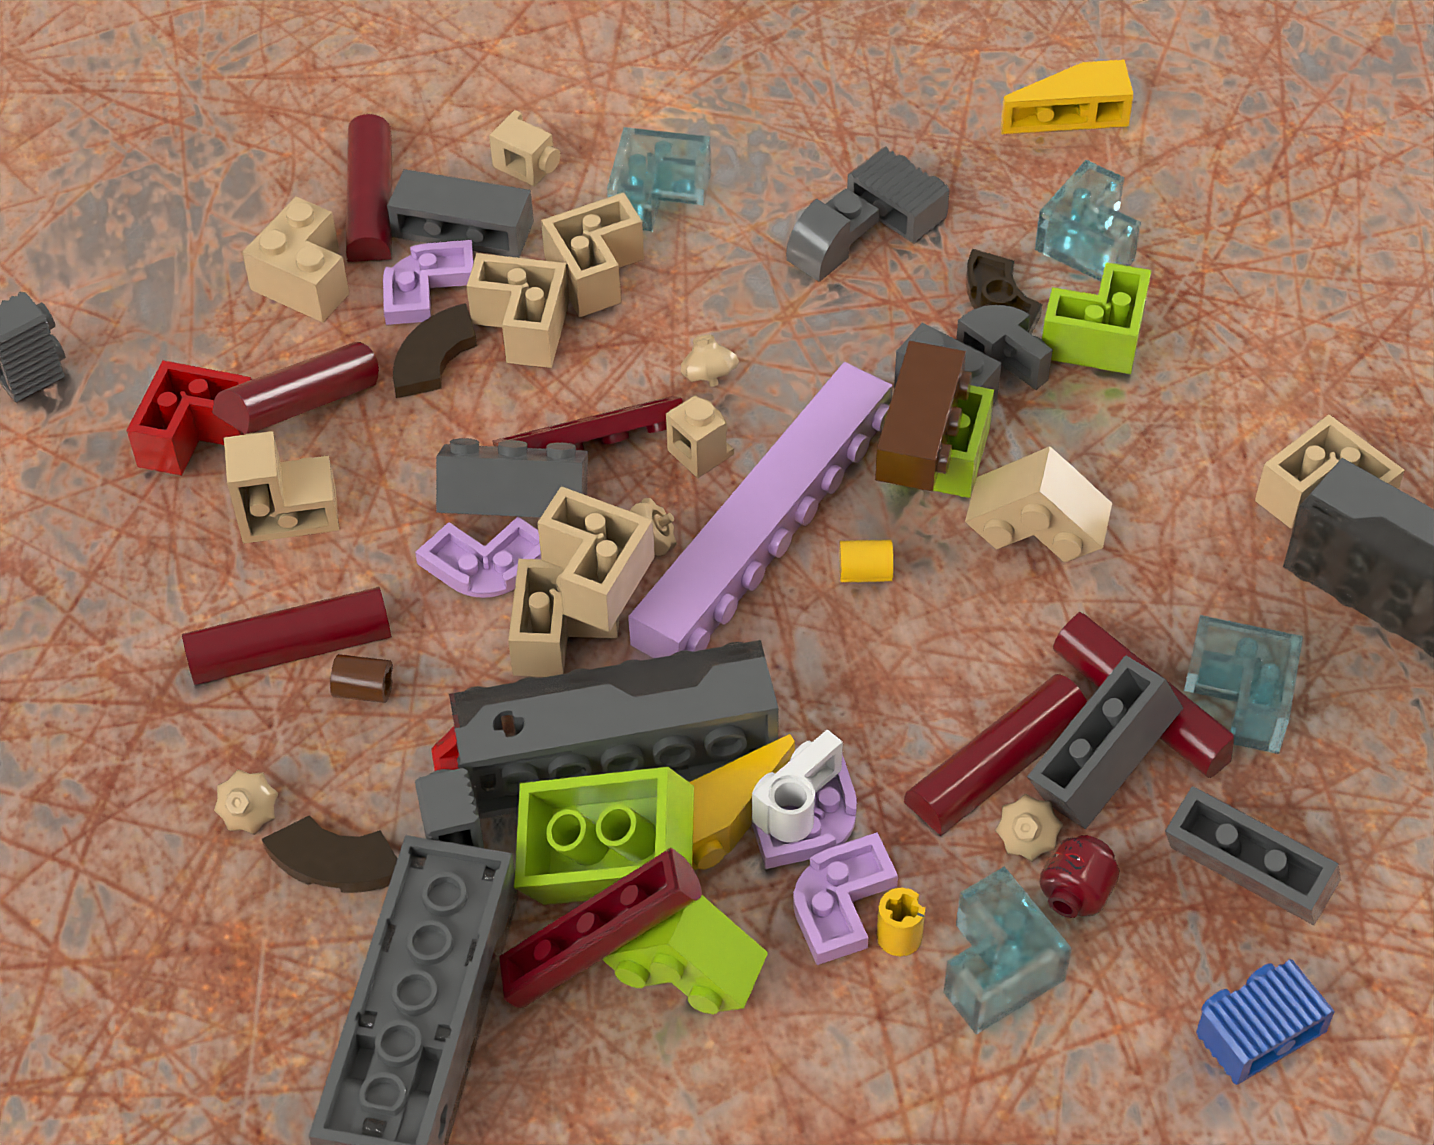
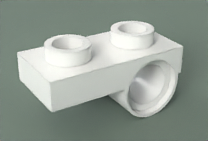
M827 729L813 742L806 741L802 743L793 753L790 762L777 773L770 772L763 776L752 792V822L767 835L770 833L773 837L783 842H797L806 838L814 825L815 793L841 771L843 742ZM792 805L798 807V809L786 810L781 807Z

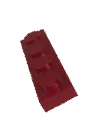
M669 396L492 440L493 446L498 447V443L502 441H523L527 443V448L546 449L547 445L551 443H570L576 446V450H584L583 442L601 438L603 445L629 439V430L645 426L647 433L667 430L666 413L682 404L683 400L681 397Z

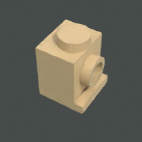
M514 110L489 135L493 167L534 187L547 173H552L559 163L560 150L553 147L552 134L540 127L524 122L522 120V113Z
M694 395L666 413L667 450L697 478L734 455V448L726 442V431L728 429L726 420L721 412L713 407L710 401Z

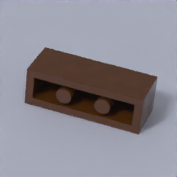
M909 340L877 446L875 481L933 492L938 473L947 474L951 460L952 445L946 443L948 436L957 437L962 418V408L957 407L958 400L967 401L972 382V372L964 371L966 351Z

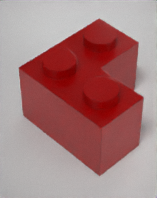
M162 360L126 430L137 467L182 476L199 441L224 445L225 437L245 435L213 414L212 410L215 397L219 392L250 381L252 378Z

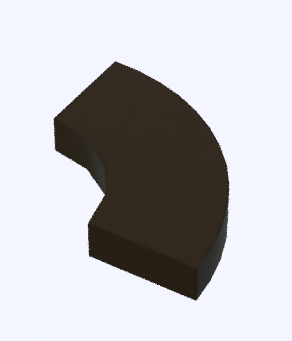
M972 248L967 264L966 288L973 308L1004 305L1020 309L1030 315L1028 332L1032 335L1041 316L1042 304L1027 297L1017 287L1013 277L1015 261Z
M466 303L434 314L418 325L404 340L397 352L393 366V383L396 399L442 389V373L449 361L460 352L477 346L475 331Z
M310 815L261 839L264 849L270 858L291 877L307 885L314 883L326 887L340 888V891L345 893L367 892L388 887L398 860L381 831L363 836H339L321 828Z

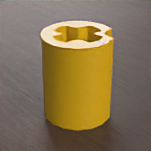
M892 540L839 541L840 582L892 581Z
M902 887L895 888L886 892L880 899L876 936L880 947L890 955L908 956L914 953L921 945L926 907L919 905V894L915 891Z

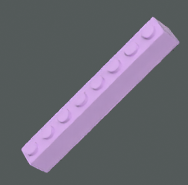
M843 362L629 615L630 646L678 672L682 671L692 657L695 659L699 658L707 648L710 635L720 623L724 625L730 621L737 609L738 601L746 591H753L757 588L764 576L766 567L773 558H780L784 555L791 543L792 535L801 524L806 526L811 522L816 514L819 502L827 493L833 494L838 489L846 469L852 462L858 463L864 457L870 440L878 431L882 432L892 399V384Z

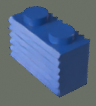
M1289 959L1277 968L1272 963L1260 967L1247 979L1246 985L1239 990H1235L1232 994L1228 989H1223L1212 995L1201 1008L1202 1014L1196 1033L1198 1038L1204 1042L1205 1047L1210 1049L1212 1056L1217 1058L1219 1065L1224 1067L1226 1074L1231 1076L1233 1083L1238 1085L1326 1033L1335 1011L1296 963Z

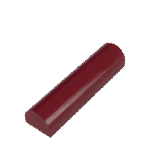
M363 114L352 119L348 125L347 262L392 259V232L387 205L392 196L391 127L381 116Z
M353 342L219 392L215 397L212 413L244 434L254 433L376 385L379 373L378 361L374 352L366 344Z
M380 587L182 634L185 654L194 685L392 637Z
M1081 612L1077 613L1062 628L1053 645L1054 652L1098 688L1125 655L1158 674ZM1168 682L1183 709L1161 735L1160 739L1207 778H1211L1231 762L1234 734Z
M1061 674L1053 675L905 793L904 803L936 833L942 836L1050 749L1087 703L1082 691L1066 676Z
M671 847L500 955L499 961L504 1000L517 1008H525L699 900L702 894L701 885L692 866L680 853Z

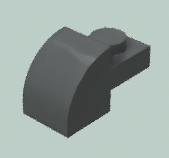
M847 188L826 204L815 199L802 213L791 232L787 244L786 260L820 282L849 258V245L879 222V209Z
M989 305L976 308L958 319L956 340L1001 362V366L1035 390L1049 380L1053 349L1048 347L1041 338L1033 336L1028 332L1030 320L1028 313L1010 306Z

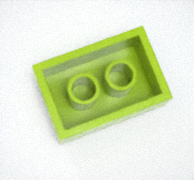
M669 767L520 783L514 888L543 905L587 901L671 847L680 853L692 866L694 786Z

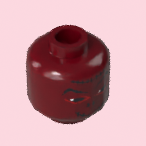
M1088 835L1066 838L1056 845L1041 872L1039 880L1043 894L1048 898L1049 906L1056 913L1067 918H1075L1077 915L1082 917L1094 916L1104 908L1118 882L1120 874L1112 849L1103 841Z

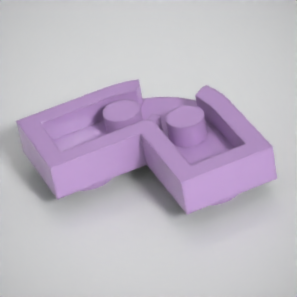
M472 240L415 245L410 247V256L402 259L392 268L386 267L383 274L386 325L423 322L431 317L430 288L467 285L474 264Z
M519 517L514 519L486 546H483L448 522L415 552L419 566L457 592L480 598L503 595L515 589L518 559H541L538 530Z
M843 754L841 771L815 793L814 825L806 838L797 842H783L773 837L770 833L767 835L752 822L765 869L810 860L815 854L843 844L849 838L856 821L857 801ZM792 805L781 807L786 810L798 809V807Z
M878 832L815 854L810 858V865L800 875L793 891L794 913L816 965L867 949L868 935L852 902L897 887L898 875Z

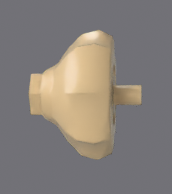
M702 335L693 339L692 351L681 363V373L684 377L689 378L691 382L707 380L709 386L713 387L718 385L717 377L726 376L731 370L738 367L739 360L735 353L717 344L713 335Z
M644 498L640 503L635 504L631 508L630 512L653 520L654 555H665L669 549L675 547L677 543L674 537V525L672 524L674 517L671 513L666 514L664 508L656 505L651 498Z
M238 769L229 780L217 785L218 799L214 811L223 818L229 831L244 830L255 835L263 824L275 819L274 803L278 792L268 785L263 772L250 774Z
M1025 793L1016 802L1002 805V819L995 831L1003 839L1007 854L1021 855L1033 862L1042 853L1054 850L1056 847V836L1063 824L1054 815L1051 801L1036 800Z

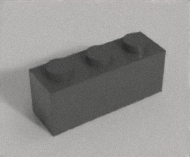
M407 169L403 170L387 205L392 237L423 243L472 240L473 251L507 257H520L534 222L531 190Z
M453 439L450 441V444H444L436 456V513L541 518L561 486L587 495L588 451L576 450V446L570 443H551L547 445L546 449L527 448L526 442L516 440L502 441L498 443V447L479 446V441L476 439Z
M1125 655L1028 774L1027 778L1044 801H1051L1052 808L1086 830L1181 712L1183 707L1165 678Z
M1191 786L1165 830L1172 849L1314 926L1341 881L1339 863L1194 786Z

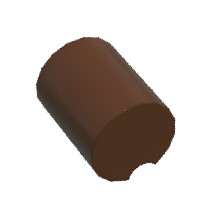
M342 654L336 655L330 676L331 695L337 698L386 703L390 697L393 683L392 661Z

